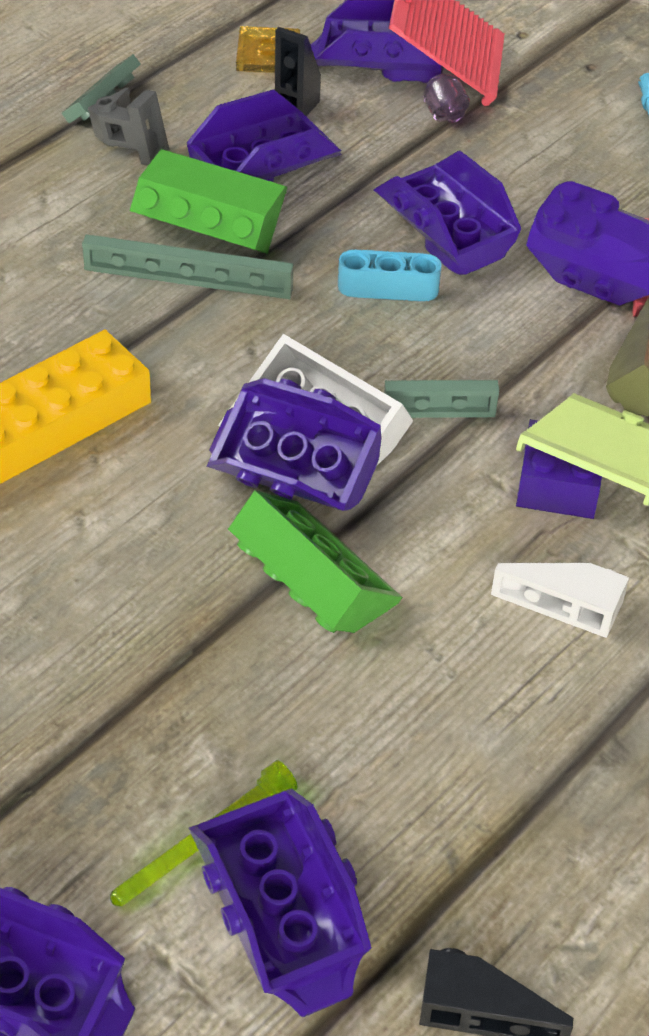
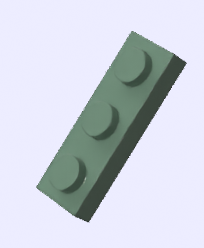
M132 54L113 67L61 114L68 123L73 122L79 117L85 121L90 117L88 107L96 104V101L102 97L115 94L114 88L116 86L121 89L135 78L132 72L141 63Z
M385 380L384 393L402 403L411 418L496 417L499 385L498 380Z

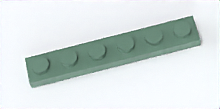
M88 234L85 235L82 242L84 270L283 299H291L293 292L294 263Z

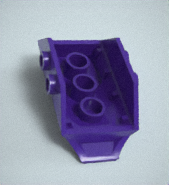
M345 0L326 17L322 34L316 41L310 44L318 66H348L381 70L382 75L393 82L420 81L422 83H432L442 76L444 70L443 66L389 29L394 0Z
M274 89L217 105L187 141L190 158L270 182H274V177L342 155L340 153L342 150L297 107Z
M457 151L435 165L403 178L395 176L373 189L425 237L426 250L431 255L436 256L444 266L459 275L469 274L504 258L507 251L516 242L522 229L503 183L462 151Z
M573 181L558 184L537 211L526 244L528 249L557 283L569 288H574L619 306L648 296L649 220L619 209V201L608 193Z
M262 378L245 383L234 407L227 410L209 449L212 455L206 467L234 475L237 481L252 488H258L259 484L271 487V492L285 499L291 500L295 495L341 511L351 510L363 498L378 464L382 440L381 425L337 401L334 395L325 390L314 389V392L303 390L297 383L288 379L281 378L279 382Z
M291 788L189 827L205 863V866H202V874L206 886L211 894L219 893L225 906L221 908L224 925L230 936L238 935L264 993L276 995L290 1005L301 1017L308 1016L351 997L360 960L372 947L355 886H357L355 871L347 858L341 860L335 848L337 844L336 836L329 820L326 818L321 820L314 805Z
M13 887L0 888V1036H124L135 1011V1007L124 988L121 975L125 958L80 918L75 917L67 908L57 904L46 906L38 903Z

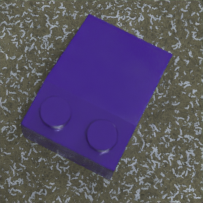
M530 419L528 429L539 420ZM526 444L516 507L594 519L602 476Z

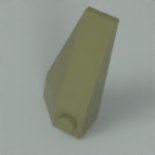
M649 297L609 368L606 385L607 392L615 403L620 402L626 411L649 417Z

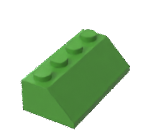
M161 149L139 177L130 211L268 254L287 186Z
M254 490L228 528L239 539L238 547L248 555L260 559L265 564L263 566L264 572L271 578L284 582L291 589L289 591L290 597L302 606L310 607L317 614L315 620L318 624L330 632L335 633L338 630L355 633L399 604L403 598L298 501Z

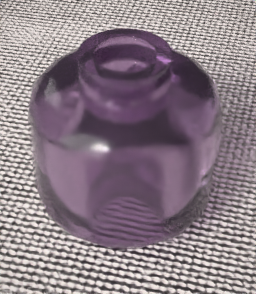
M436 75L428 81L423 93V100L433 118L439 122L448 121L449 123L459 121L465 115V111L470 104V98L461 81L453 75Z

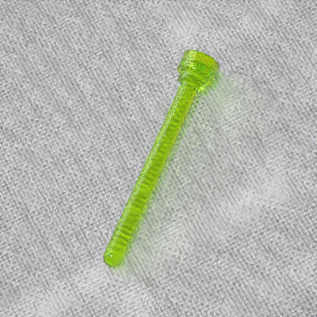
M276 760L261 771V777L257 779V785L212 818L291 788L296 791L298 789L296 779L283 762ZM191 833L113 889L110 894L111 903L117 907L124 906L199 851Z

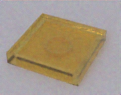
M240 27L236 71L275 73V30L277 28ZM285 28L300 33V29Z

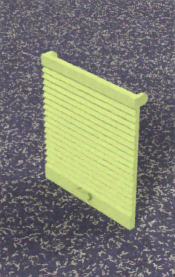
M573 393L553 411L545 415V417L543 416L540 421L520 434L516 447L517 451L522 452L525 444L645 494L643 504L649 506V424L643 422V417L623 410V413Z

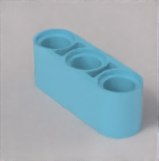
M348 250L339 257L338 290L346 296L357 298L430 301L435 299L439 293L442 264L436 256L431 254Z

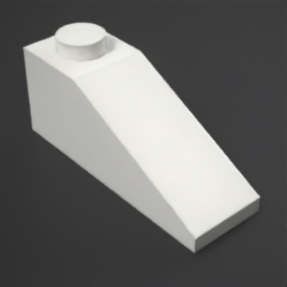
M498 563L495 568L491 595L607 638L623 604L629 577L592 563Z

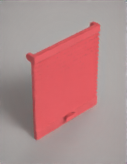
M394 0L389 29L484 95L481 103L483 106H489L497 98L505 33L498 28L493 29V25L484 22V18H479V15H474V11L470 12L469 8H465L464 4L460 5V1Z

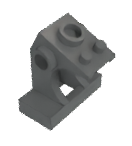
M124 88L111 96L98 99L96 104L88 107L95 136L108 146L138 150L142 165H149L161 149L169 150L156 91L144 90L131 103L129 88ZM147 119H148V122H149V127H150V129H147V125H146V120H147Z

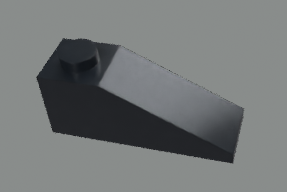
M278 26L275 30V91L307 117L320 102L321 74L308 36Z
M455 948L430 949L419 1025L483 1036L571 1035L574 1020L572 1016L479 956L467 955L462 950Z

